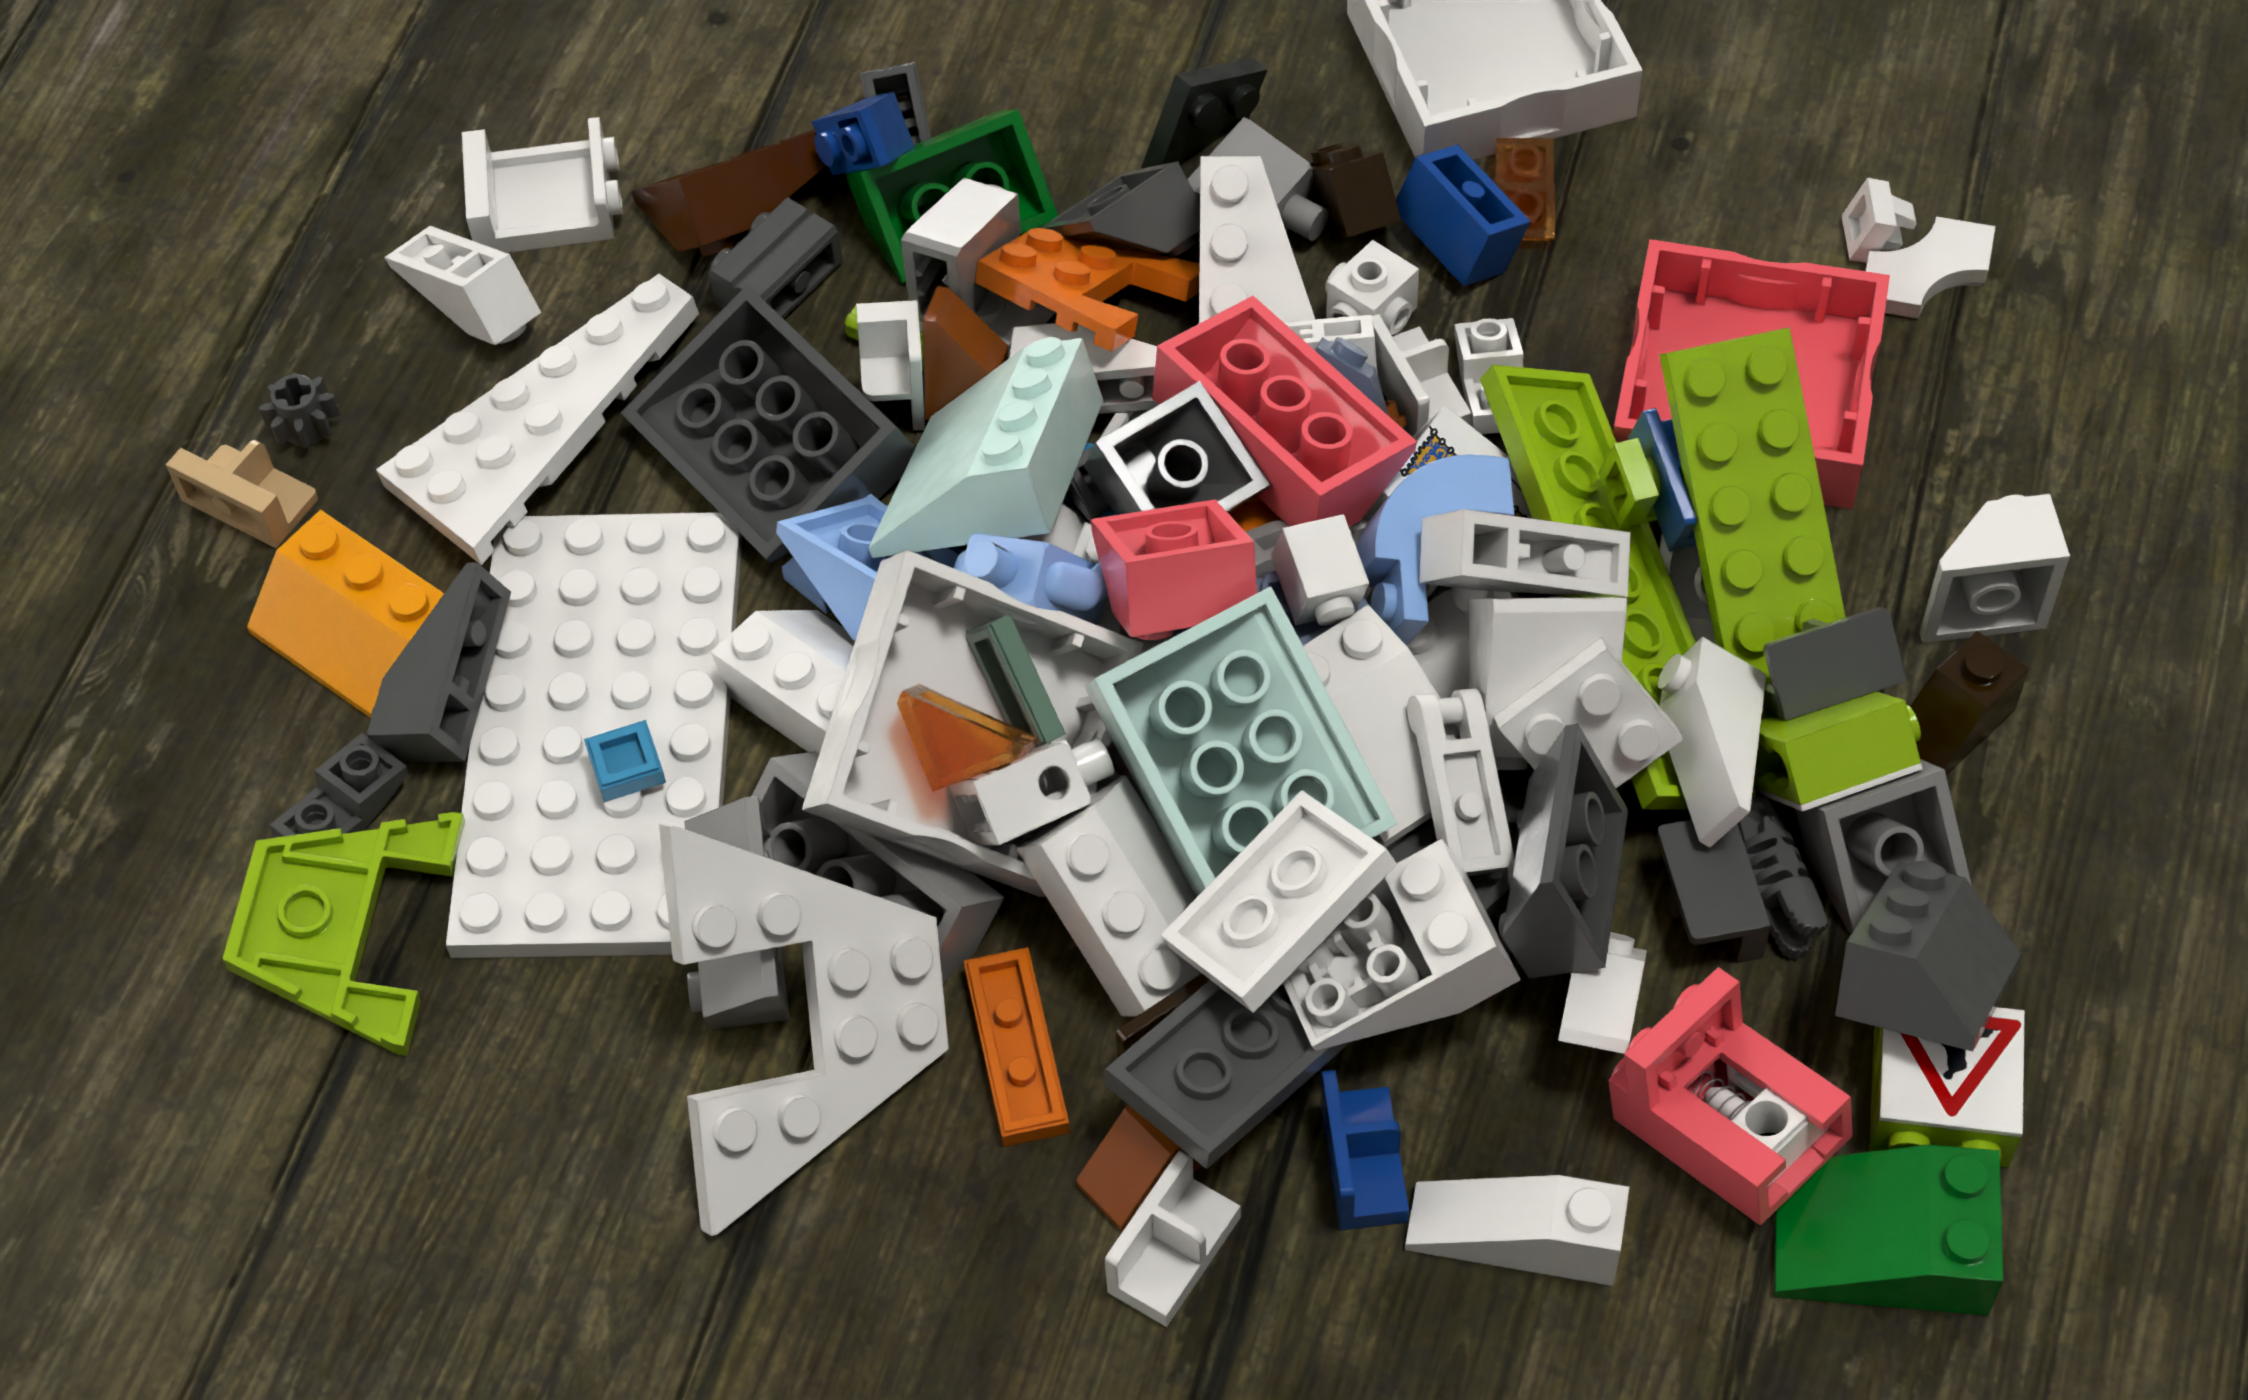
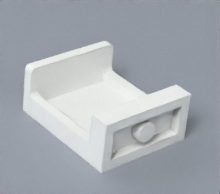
M600 117L588 118L589 140L498 152L490 151L485 129L462 132L466 220L472 241L509 253L615 239L613 215L623 214L619 182L618 180H610L609 172L619 171V159L615 137L604 138Z

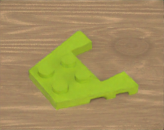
M463 813L438 814L439 820L407 824L405 819L381 822L379 829L342 834L341 828L256 840L222 958L227 970L397 1055L407 1056L421 1005L418 991L356 982L385 869L390 867L453 877L457 850L465 825Z

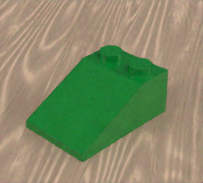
M1920 1145L1832 1156L1775 1211L1774 1297L1989 1316L2003 1283L2000 1150Z

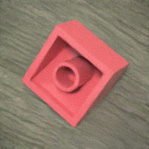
M1216 499L1091 519V531L1112 612L1130 637H1137L1143 640L1168 638L1174 634V630L1194 627L1257 594L1254 541Z

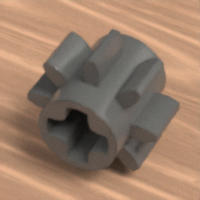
M292 373V375L285 376L274 385L270 384L267 387L272 403H265L259 406V410L265 426L272 429L277 444L281 445L288 440L290 443L302 446L304 449L318 443L325 436L330 437L332 435L327 418H334L340 415V410L334 394L328 393L322 377L319 376L311 380L307 376Z

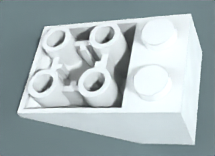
M1440 839L1398 862L1386 877L1297 967L1283 984L1311 1046L1317 1051L1459 1014L1521 979L1467 873L1443 839Z

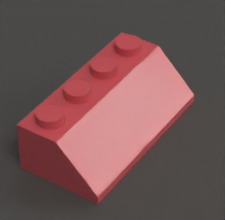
M1254 296L1239 302L1157 346L1152 399L1159 405L1200 381L1270 483L1268 489L1256 496L1289 526L1342 514L1346 518L1348 527L1358 523L1416 450L1417 441Z

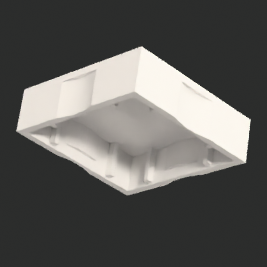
M1347 0V15L1415 158L1458 144L1473 160L1637 117L1643 70L1613 13L1601 0Z
M905 550L880 562L802 810L1038 897H1045L1046 895L1016 848L1056 820L1001 845H977L970 841L947 785L949 782L1028 750L1018 749L969 644L966 631L984 622L1009 613L1011 614L1066 733L1053 741L1066 740L1071 749L1096 738L1103 742L1106 749L1108 748L1112 738L1085 686L1094 678L1140 655L1143 643L1062 611L1047 610L1025 604L1002 592L992 583ZM1041 773L1039 787L1044 795L1047 789V779ZM1097 782L1087 786L1090 796L1096 793Z

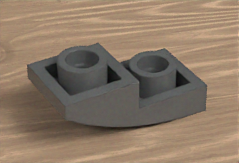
M361 733L314 770L317 787L269 824L272 838L341 828L342 834L364 831L384 808L407 776V766Z

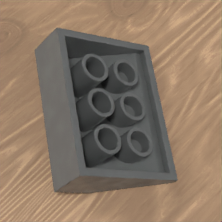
M748 285L621 412L770 563L789 553L787 547L776 534L777 521L860 500L870 494L880 499L904 474L916 448L878 408Z

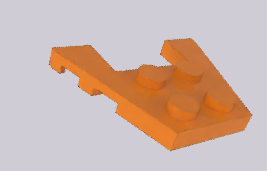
M1033 228L979 259L974 283L1027 310H1034L1037 302L1057 313L1056 325L1069 332H1076L1080 324L1095 332L1093 344L1112 352L1135 337L1139 314L1104 303L1103 301L1131 284L1187 302L1199 293L1200 263L1064 237L1050 229Z

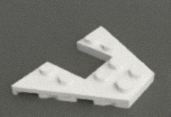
M659 823L673 961L685 965L802 943L814 1070L687 1096L700 1227L702 1231L713 1236L719 1234L949 1049L937 918L675 825Z

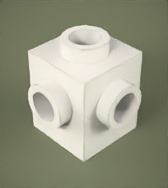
M1372 240L1348 263H1340L1329 275L1325 285V292L1327 293L1326 319L1371 314L1374 316L1379 314L1390 333L1397 334L1403 329L1411 313L1417 308L1419 268Z

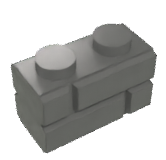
M787 197L771 213L762 212L752 222L748 235L733 249L725 248L721 250L714 258L708 275L713 299L719 309L723 310L748 285L784 319L843 262L839 233L832 223L815 213L811 215L808 209Z

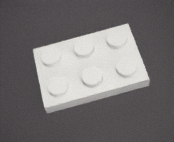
M1301 790L1160 936L1171 950L1254 1013L1386 877L1397 863L1387 848Z

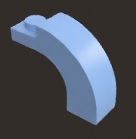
M1469 454L1455 455L1430 462L1407 476L1375 512L1363 529L1356 548L1369 581L1368 587H1374L1371 597V608L1406 646L1429 622L1426 584L1419 583L1422 518L1462 509L1514 516L1509 458Z

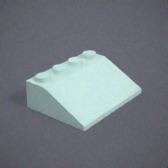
M1049 337L1024 347L930 417L868 547L872 558L892 556L905 550L920 552L968 545L969 538L974 533L1019 538L1051 532L1103 403L1083 338L1061 341L1059 338Z
M1271 586L1094 678L1085 686L1196 898L1301 790L1371 838L1397 825L1391 810Z

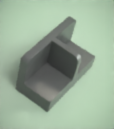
M1876 607L1830 623L1814 618L1804 621L1802 632L1768 642L1763 647L1771 678V683L1765 684L1763 710L1785 721L1907 682L1891 615L1888 609Z
M1692 820L1659 826L1657 840L1671 881L1668 900L1669 912L1672 917H1682L1689 942L1693 945H1701L1730 939L1737 963L1763 958L1771 924L1738 823L1711 847L1699 842Z

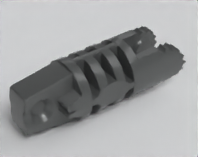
M1753 797L1750 813L1738 822V827L1771 924L1770 933L1774 937L1775 943L1783 953V956H1787L1789 960L1794 959L1797 961L1798 958L1803 959L1812 948L1814 940L1811 936L1813 938L1816 935L1820 936L1828 927L1829 920L1823 910L1824 907L1812 879L1809 878L1807 868L1802 862L1798 848L1795 847L1791 833L1787 830L1767 797Z

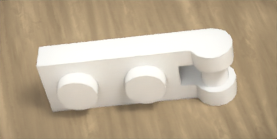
M1476 688L1455 690L1451 698L1437 699L1433 693L1411 696L1407 704L1408 721L1410 728L1417 736L1437 841L1443 839L1468 876L1507 871L1510 862L1515 860L1484 703L1480 692ZM1454 724L1460 731L1461 739L1447 741L1444 725Z

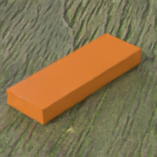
M1029 948L964 960L965 975L1003 1147L1070 1133L1068 1115Z

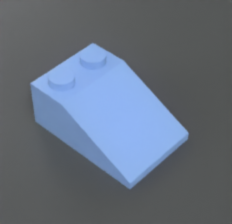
M873 497L777 521L776 534L853 640H856L880 562L892 557L872 558L868 548L888 507ZM955 546L914 553L954 568L957 557L965 550Z

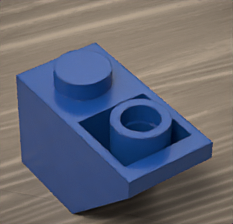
M894 92L866 98L812 121L816 132L814 139L816 151L822 162L830 168L832 176L881 167L914 147Z

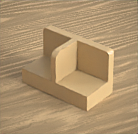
M256 440L250 441L241 452L228 445H221L208 460L180 448L166 463L181 501L274 548L280 545L318 501L316 490L313 487L275 469L265 445Z

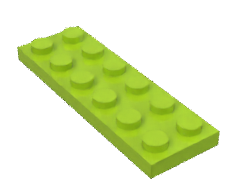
M1790 327L1659 354L1684 484L1697 517V524L1693 530L1715 642L1717 646L1766 674L1765 684L1771 683L1763 651L1766 643L1802 632L1803 622L1813 618L1825 623L1846 618Z

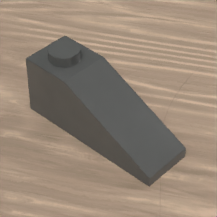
M466 563L382 679L366 736L402 763L465 762L511 596V591L479 563Z

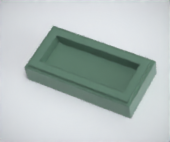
M1009 613L984 622L966 631L969 644L1018 749L1025 750L1044 745L1065 735L1064 728L1011 614Z

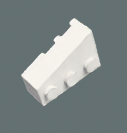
M1201 156L1199 323L1251 296L1257 298L1282 322L1315 320L1261 156Z

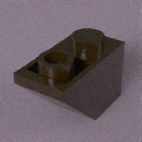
M1344 143L1330 145L1311 152L1313 162H1310L1313 168L1312 202L1328 210L1329 215L1325 227L1330 236L1349 238L1401 221L1383 152L1363 151L1361 144L1345 147Z

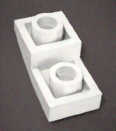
M1487 318L1476 322L1454 324V336L1465 402L1472 412L1471 426L1480 434L1500 433L1480 378L1492 365L1523 367L1524 354L1514 319L1497 320Z

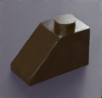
M1977 630L1936 668L1910 706L1917 717L1921 731L1920 740L1916 742L1920 759L1945 769L1947 776L2016 710L2029 668Z

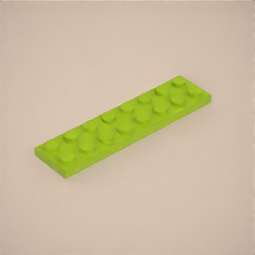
M1492 365L1480 378V382L1532 519L1630 532L1628 597H1624L1627 598V613L1622 662L1660 706L1662 689L1658 687V679L1662 669L1675 654L1683 656L1696 641L1649 523L1620 530L1618 528L1599 476L1601 467L1613 445L1617 442L1591 376L1587 373ZM1562 595V598H1566V597H1592V596ZM1669 750L1631 777L1642 809L1688 810ZM1754 787L1752 792V798L1757 797Z

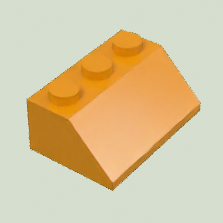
M320 509L276 550L247 628L252 636L371 719V713L375 706L383 677L444 593Z

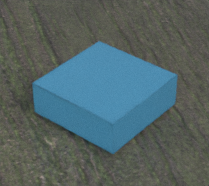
M646 720L584 739L604 802L666 783Z

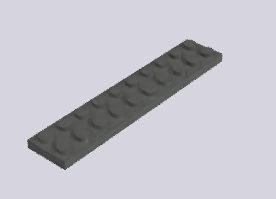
M1529 763L1526 770H1497L1514 858H1516L1519 840L1517 815L1519 810L1524 808L1528 781L1535 771ZM1631 778L1616 788L1623 801L1635 791ZM1431 817L1386 847L1396 863L1437 841L1433 818ZM1508 870L1468 876L1490 919L1508 904L1510 893ZM1210 980L1105 1068L1104 1085L1203 1167L1208 1169L1350 1042L1315 1051L1283 983L1252 1013Z

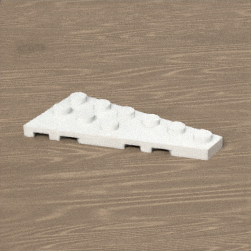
M660 274L640 284L629 295L603 313L592 317L587 324L555 346L546 349L538 358L509 378L498 382L486 394L461 411L449 416L444 423L412 445L400 450L396 456L377 468L376 471L383 486L482 565L493 553L494 548L491 541L505 525L515 527L526 515L525 501L538 487L552 485L603 426L605 419L602 413L615 398L625 400L637 386L634 376L646 362L660 360L699 315L693 296Z

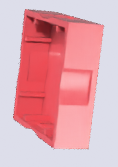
M1649 239L1636 309L1632 345L1626 360L1613 430L1616 442L1628 440L1642 411L1656 408L1661 421L1672 419L1659 354L1790 327L1824 505L1853 509L1864 462L1873 399L1871 382L1881 342L1890 275L1806 262H1768L1753 259L1732 251Z

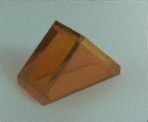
M921 684L903 690L897 702L932 792L1024 756L1034 750L1039 738Z

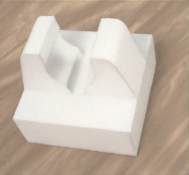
M1872 178L1865 180L1841 215L1849 260L1867 263L1869 251L1899 249L1903 245L1900 227L1914 229L1917 225L1913 204L1891 195L1889 181Z

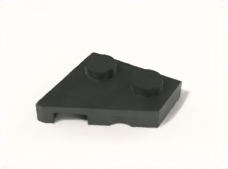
M1247 58L1175 74L1141 168L1178 162L1181 166L1231 131L1243 117L1248 119L1259 102V91L1268 69L1254 58Z

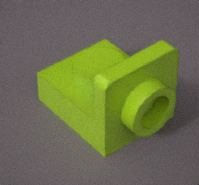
M1638 438L1615 443L1599 471V476L1619 530L1657 520L1653 505L1659 496L1660 478L1654 461L1650 457L1645 458Z

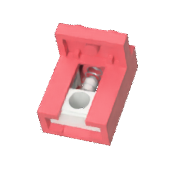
M1719 967L1699 985L1693 984L1685 989L1677 999L1674 1008L1653 1028L1647 1027L1633 1038L1624 1054V1058L1617 1064L1611 1078L1608 1080L1613 1119L1760 1226L1853 1137L1851 1096L1744 1024L1740 981ZM1775 1133L1772 1136H1761L1760 1134Z

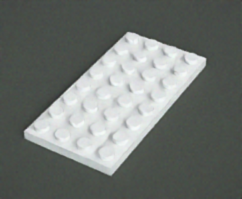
M720 512L524 516L515 527L505 525L494 537L493 542L494 551L492 553L490 574L511 591V596L469 745L461 812L464 815L465 825L456 855L446 939L447 950L450 958L672 955L659 823H668L685 829L684 821L723 806L731 697L728 685L724 683L710 651L736 629L742 534ZM646 720L666 783L604 802L584 739Z

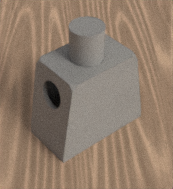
M1243 117L1209 156H1261L1286 233L1288 230H1291L1310 241H1314L1322 233L1327 223L1329 212L1326 208L1312 202L1313 168L1303 157L1253 121ZM1201 165L1187 179L1199 202Z

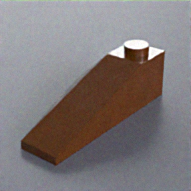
M813 129L783 139L776 145L771 144L731 157L732 160L722 161L703 168H697L633 190L631 193L634 202L677 252L699 247L701 256L705 257L718 253L725 248L734 247L732 235L751 229L752 222L762 212L771 213L782 201L790 197L826 165L822 162L816 151L814 142L816 132Z

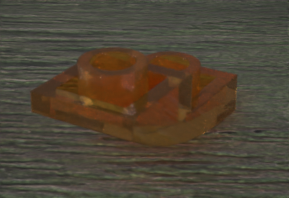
M1496 138L1495 184L1531 221L1521 241L1554 242V139Z

